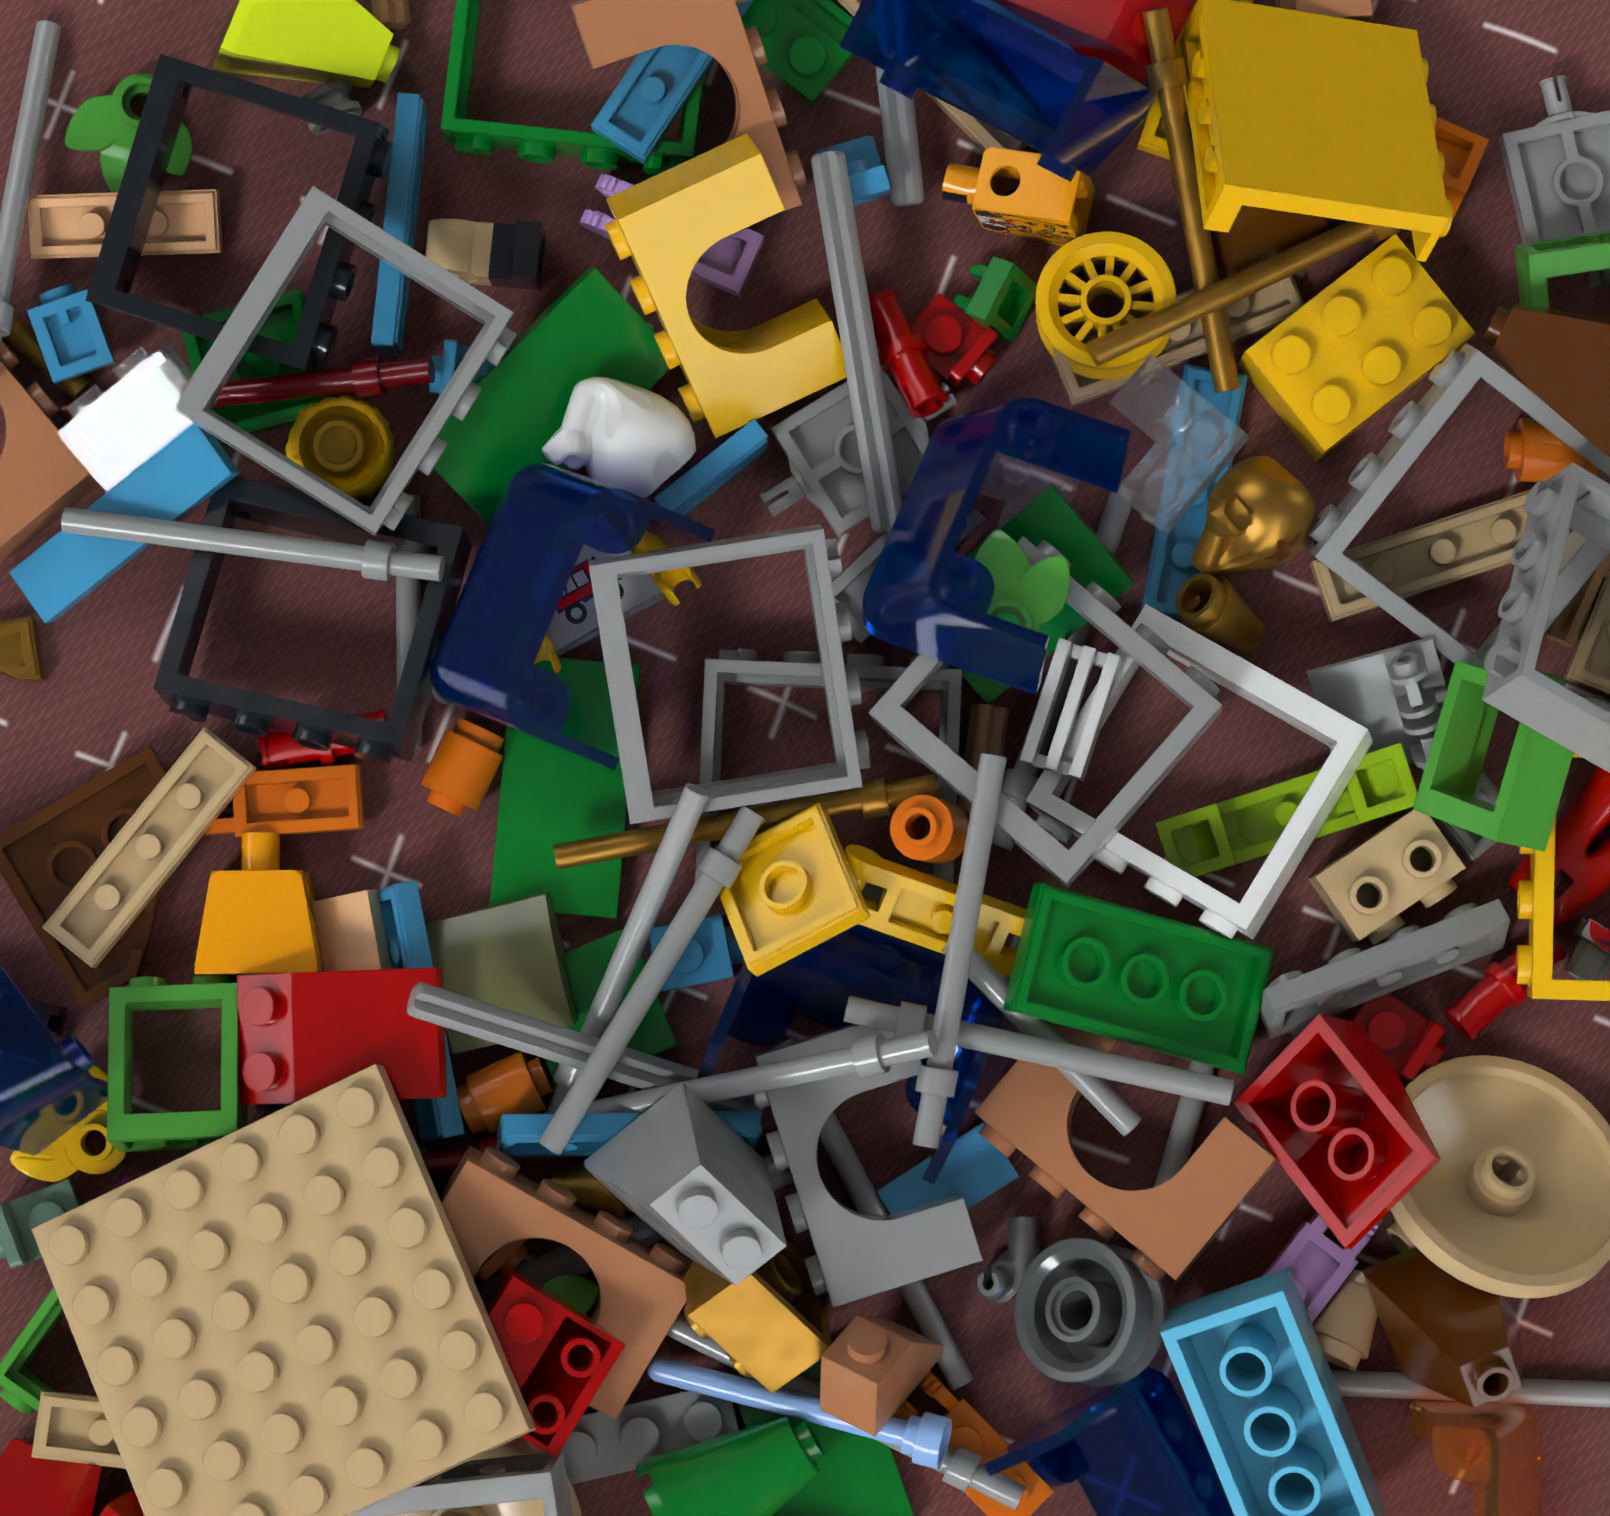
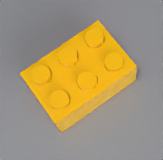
M1394 234L1248 348L1239 360L1238 366L1248 375L1250 381L1314 461L1317 462L1431 373L1437 363L1442 364L1453 349L1459 351L1476 333L1421 264L1416 261V258L1401 239Z

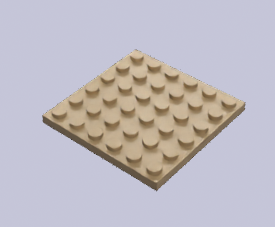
M374 1064L31 1229L144 1516H351L536 1430L384 1065Z

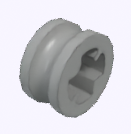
M344 79L322 85L303 97V99L357 116L363 111L358 101H351L349 99L353 89L349 81ZM311 123L308 124L312 135H321L333 131Z

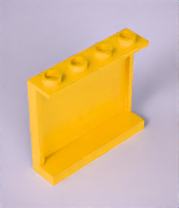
M1198 0L1180 43L1189 82L1186 84L1203 228L1229 233L1242 205L1412 231L1416 261L1426 262L1438 238L1445 237L1451 227L1453 203L1451 199L1446 198L1443 183L1445 157L1444 153L1437 148L1434 131L1437 111L1435 105L1429 102L1426 85L1429 65L1427 59L1421 56L1417 30L1234 0Z

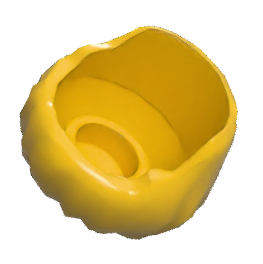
M342 395L338 398L328 397L298 411L296 422L290 429L289 439L285 446L286 457L360 502L373 496L389 478L395 458V435L389 429V421L382 416L377 407L371 406L363 400H355L349 395Z

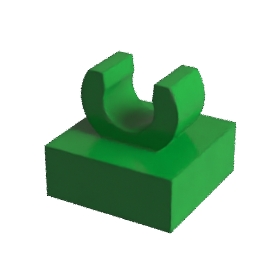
M993 256L988 267L982 264L971 265L968 271L980 282L973 298H966L963 295L957 294L954 302L982 328L986 330L988 327H991L999 334L998 339L1013 344L1036 297L1037 284L1014 263Z

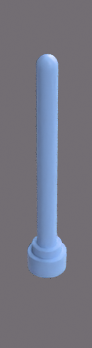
M662 1356L653 1358L647 1367L649 1377L655 1382L901 1446V1453L912 1456V1463L939 1470L947 1453L952 1430V1419L929 1412H924L922 1417L911 1415L908 1421L891 1417L876 1437L820 1410L819 1397L785 1388H779L774 1393H771L758 1381Z

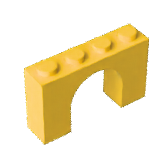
M747 133L606 198L615 220L604 224L619 259L623 260L631 256L635 263L639 276L630 279V285L645 316L656 311L664 330L653 336L669 370L680 365L688 384L677 389L693 423L705 419L716 439L748 424L753 419L757 420L847 378L841 342L832 320L817 298L758 326L740 331H722L707 327L696 321L688 313L686 303L688 280L695 264L704 252L723 238L785 210L763 156Z

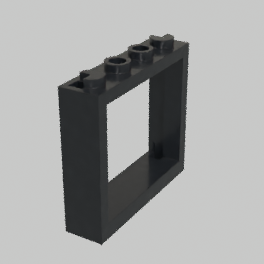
M160 54L85 301L215 341L225 324L129 294L192 86L356 137L336 201L371 223L374 219L375 204L368 202L375 177L384 179L391 163L388 159L393 142L387 141L390 130L379 122ZM328 227L292 346L256 335L246 352L309 372L317 370L319 361L326 363L331 345L335 346L338 328L337 326L330 325L337 301H347L356 277L357 267L349 263L355 243Z
M235 476L210 497L202 525L233 529L235 519L239 518L355 545L365 546L367 540L394 543L396 550L444 556L445 568L442 581L428 580L388 723L189 677L225 556L224 553L195 550L154 684L155 691L167 705H170L169 712L186 715L191 721L206 722L209 714L230 719V726L232 728L255 736L265 737L268 735L269 729L293 734L291 739L293 742L314 750L328 751L330 744L333 743L354 748V756L374 764L376 760L391 763L392 757L411 762L472 549L471 542L464 528L405 514L394 531L383 525L375 537L301 490Z

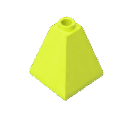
M240 0L213 68L229 73L318 83H330L344 79L348 80L351 86L371 88L375 79L387 84L401 49L390 44L394 34L356 0Z

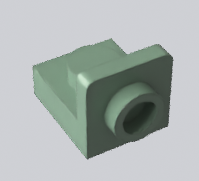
M73 1178L0 1204V1260L7 1258L11 1269L42 1259L31 1229L83 1205Z

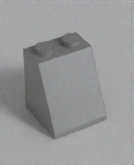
M683 1082L584 1160L585 1168L670 1247L735 1286L787 1246L766 1161Z

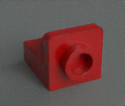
M940 293L935 296L911 325L914 334L923 336L928 346L929 352L926 358L934 374L956 392L959 391L967 380L977 386L1000 357L992 350L997 345L999 334L991 327H988L986 330Z
M1389 994L1362 1003L1350 1020L1361 1026L1394 1067L1401 1082H1412L1417 1074L1419 1075L1430 1067L1436 1066L1446 1049V1046L1438 1042L1446 1028L1435 1021H1428Z

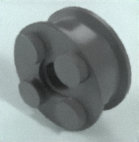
M1070 1238L1049 1246L1031 1262L1018 1287L1014 1318L1016 1333L1022 1350L1029 1361L1040 1372L1058 1381L1082 1383L1095 1387H1113L1130 1381L1149 1365L1162 1342L1160 1330L1163 1323L1167 1320L1165 1290L1160 1280H1154L1128 1258L1134 1250L1115 1244H1103L1092 1239ZM1090 1302H1092L1093 1312L1088 1322L1086 1320V1311Z

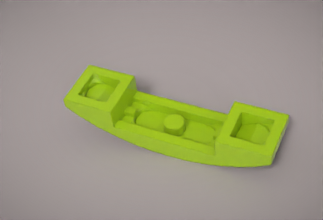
M1401 743L1365 754L1315 839L1414 806L1418 792ZM1320 770L1155 823L1167 861L1196 878L1270 854Z

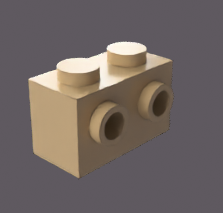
M1411 808L1308 880L1351 942L1360 941L1367 936L1374 945L1405 924L1399 913L1418 900L1427 909L1456 890L1458 887L1452 877L1466 867L1432 818Z

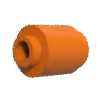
M1520 418L1516 431L1507 430L1505 433L1503 445L1505 469H1514L1517 482H1538L1539 480L1545 482L1572 462L1595 476L1598 473V469L1533 418Z
M458 718L453 731L445 730L420 783L431 789L426 801L458 817L462 816L466 806L478 811L504 757L498 753L505 739L471 722Z
M916 795L907 798L896 808L890 822V834L895 847L906 857L941 864L954 860L963 852L969 821L964 811L949 800L929 795ZM929 821L930 831L929 834L925 837V827L927 822Z
M522 1051L466 1075L467 1082L456 1087L459 1107L474 1135L487 1129L491 1134L496 1133L502 1114H538L547 1110L548 1106L544 1096L554 1092L550 1078L540 1058L537 1057L528 1061Z

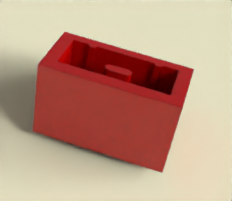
M511 1268L487 1306L486 1311L536 1430L521 1436V1438L556 1459L624 1349L625 1343L561 1297Z

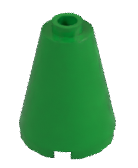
M784 1416L648 1457L637 1463L635 1470L637 1477L650 1474L653 1486L644 1490L643 1494L653 1516H774L820 1473L816 1460L825 1454L817 1436L807 1421L796 1425L791 1417Z

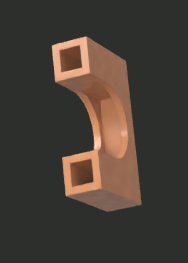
M580 0L570 4L585 51L593 69L667 45L690 46L711 55L725 70L735 95V118L725 143L747 133L763 156L785 210L783 211L802 205L797 189L808 186L805 173L796 149L785 153L777 130L779 127L788 125L785 112L776 88L764 90L757 66L767 63L765 51L756 27L744 29L736 5L747 0Z
M3 340L0 348V404L6 421V439L0 456V566L62 515L65 507H72L104 481L92 466L100 459V456L77 429L73 430L69 435L65 434L52 418L60 411V408L37 381H34L28 387L25 386L12 370L20 363V360Z
M1049 1023L1071 1045L1115 1054L1124 1044L1116 1040ZM1017 1060L974 1112L986 1123L979 1134L1008 1158L1017 1148L1036 1164L1028 1175L1057 1199L1067 1190L1086 1207L1078 1217L1107 1241L1115 1232H1118L1136 1247L1128 1258L1154 1280H1161L1167 1273L1176 1282H1179L1276 1164V1159L1224 1117L1183 1168L1163 1184L1139 1191L1120 1190L1097 1181L1085 1171L1075 1154L1072 1144V1117L1076 1104L1082 1094L1057 1068Z
M469 1146L439 1199L472 1277L474 1278L484 1261L496 1250L511 1242L526 1238L554 1240L570 1247L582 1256L592 1269L600 1290L599 1301L591 1319L625 1343L624 1349L589 1404L594 1409L616 1420L686 1303L684 1276L688 1271V1268H686L689 1264L688 1259L663 1243L656 1242L653 1248L636 1240L630 1236L633 1229L623 1220L608 1212L599 1211L597 1216H594L574 1205L577 1200L576 1196L563 1186L548 1179H543L539 1185L517 1173L520 1165L501 1151L487 1147L484 1153Z

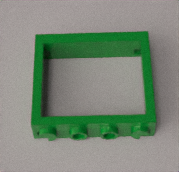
M456 0L441 131L447 143L455 144L457 152L483 157L491 156L493 148L518 151V158L535 163L555 162L556 155L581 158L580 164L582 166L598 170H615L618 168V162L642 164L643 171L651 175H658L697 156L707 72L682 108L678 142L661 140L645 165L597 133L470 120L469 111L483 0Z

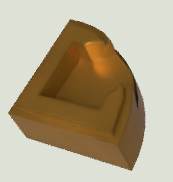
M30 616L0 622V672L24 681H45L35 618Z

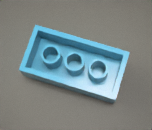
M1289 1267L1167 1310V1320L1163 1323L1160 1334L1235 1516H1383L1385 1503Z

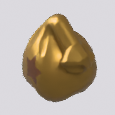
M1268 456L1249 457L1235 464L1221 476L1212 489L1210 497H1208L1206 524L1192 554L1191 561L1193 566L1201 572L1208 574L1237 573L1271 568L1292 559L1306 550L1313 540L1308 534L1317 523L1315 518V501L1299 480L1285 470L1276 460Z

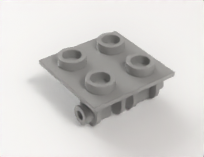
M1432 636L1307 671L1315 700L1369 730L1373 743L1367 753L1401 743L1408 764L1414 763L1416 767L1422 768L1424 772L1447 692Z

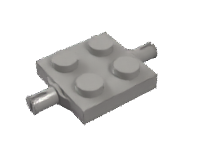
M1556 76L1554 80L1553 77L1544 79L1539 82V85L1542 89L1548 117L1534 127L1503 133L1498 139L1523 243L1610 230V110L1599 113L1573 111L1566 84V76ZM1610 269L1585 272L1588 291H1595L1600 287L1601 289L1610 287Z
M880 366L903 499L946 472V467L929 442L926 423L951 407L957 406V402L953 394H949L950 389L942 382L940 383L942 390L949 394L948 402L943 403L944 407L927 417L913 418L909 413L908 405L901 391L896 389L887 373L883 372ZM846 381L771 427V432L788 457L792 476L765 493L760 494L761 499L766 506L768 505V510L773 517H776L777 514L801 499L806 498L807 501L821 510L837 538L870 519L848 383Z

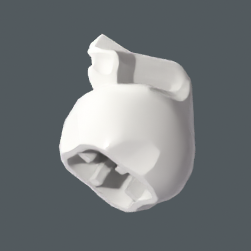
M590 377L581 380L574 386L561 427L545 443L541 450L545 457L556 466L564 463L568 468L577 470L585 465L590 481L606 496L619 501L639 502L652 494L696 452V443L690 421L678 406L664 397L619 380L605 377Z

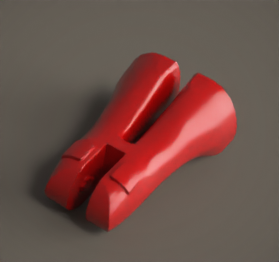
M1595 766L1588 782L1577 799L1555 824V874L1562 869L1568 877L1554 889L1553 930L1577 916L1610 887V834L1589 854L1586 853L1593 839L1610 822V773L1598 766ZM1527 854L1519 862L1506 883L1516 894L1518 891V881L1530 880V854Z

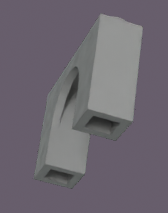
M851 1024L755 1054L758 1066L851 1047L854 1039L882 1034L885 1039L893 1038L894 1032ZM921 1059L891 1065L888 1073L861 1078L856 1072L753 1094L758 1109L771 1106L778 1130L766 1134L777 1171L790 1168L797 1193L787 1195L785 1198L796 1234L809 1230L816 1255L804 1258L815 1295L828 1292L833 1308L983 1261L964 1198L959 1193L893 1214L870 1215L857 1212L841 1204L830 1194L819 1175L816 1158L817 1144L823 1125L830 1114L841 1103L854 1095L918 1075L919 1065L922 1064Z

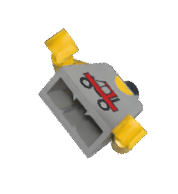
M559 494L552 495L538 502L526 511V515L538 534L541 543L520 555L523 568L512 579L510 622L518 645L516 658L528 682L534 681L531 669L536 663L544 660L550 661L555 673H558L561 670V662L558 656L562 657L600 635L588 560L668 548L658 536L622 517L611 518L606 521L599 512H595L575 523ZM692 567L618 578L624 621L665 599L664 596L670 604L677 606L680 604V601L673 593L675 586L682 581L690 580L699 588L702 584Z

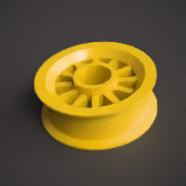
M1112 231L1093 232L1079 236L1063 245L1052 255L1039 277L1035 303L1036 323L1041 340L1050 355L1056 360L1053 348L1062 353L1070 363L1073 373L1095 380H1110L1135 374L1151 364L1162 353L1172 332L1100 366H1096L1093 362L1086 342L1093 333L1097 334L1099 338L1137 320L1135 317H1144L1176 302L1174 279L1162 257L1151 246L1136 237ZM1106 264L1105 275L1098 276L1094 266ZM1115 265L1126 268L1119 278L1113 276ZM1083 270L1088 282L1085 283L1075 275ZM1136 276L1143 281L1128 288ZM1066 287L1076 295L1062 294V291ZM1108 294L1119 299L1123 309L1113 317L1101 318L1090 311L1088 304L1096 296ZM1151 295L1152 302L1138 301ZM1059 310L1073 311L1062 317L1059 314ZM1083 325L1075 337L1069 332V330Z

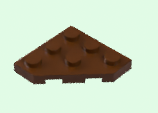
M152 746L146 747L0 835V872L81 1009H87L109 996V987H124L128 984L129 979L141 977L165 883L96 968H91L42 927L168 772Z

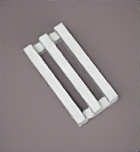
M1059 638L1019 759L1022 763L1084 781L1123 661L1121 656L1109 652L1108 654L1102 653L1095 648L1085 645L1082 647L1073 644L1071 641ZM1070 659L1078 660L1048 756L1042 755L1040 751ZM1092 666L1102 667L1100 679L1072 763L1062 761Z

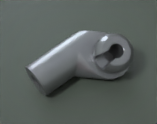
M1008 1216V1250L988 1266L982 1268L976 1277L977 1291L984 1299L996 1303H1004L1016 1297L1025 1271L1040 1254V1216Z

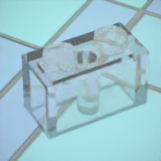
M168 343L152 355H149L143 347H140L112 370L120 380L103 394L95 384L66 408L73 416V419L56 433L105 492L109 491L192 424V422L177 414L173 406L194 374Z

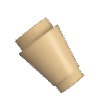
M1353 1269L1312 1325L1327 1362L1351 1371L1356 1370L1361 1358L1368 1359L1378 1316L1363 1272Z

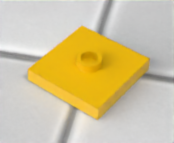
M819 802L754 836L738 862L743 868L731 888L728 889L723 886L719 893L747 968L756 977L871 917L829 813Z

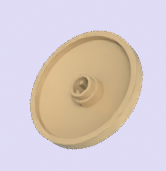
M1472 1055L1443 1061L1419 1074L1408 1084L1405 1090L1441 1159L1391 1209V1212L1406 1236L1430 1261L1448 1274L1475 1288L1492 1294L1524 1299L1556 1296L1571 1291L1593 1278L1610 1260V1125L1582 1094L1565 1081L1534 1065L1515 1059L1490 1055Z

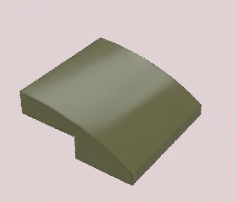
M548 891L431 920L425 924L433 967H443L445 990L562 1027L573 1026L578 1021L579 1017L561 959L566 950ZM446 1028L453 1054L497 1044Z

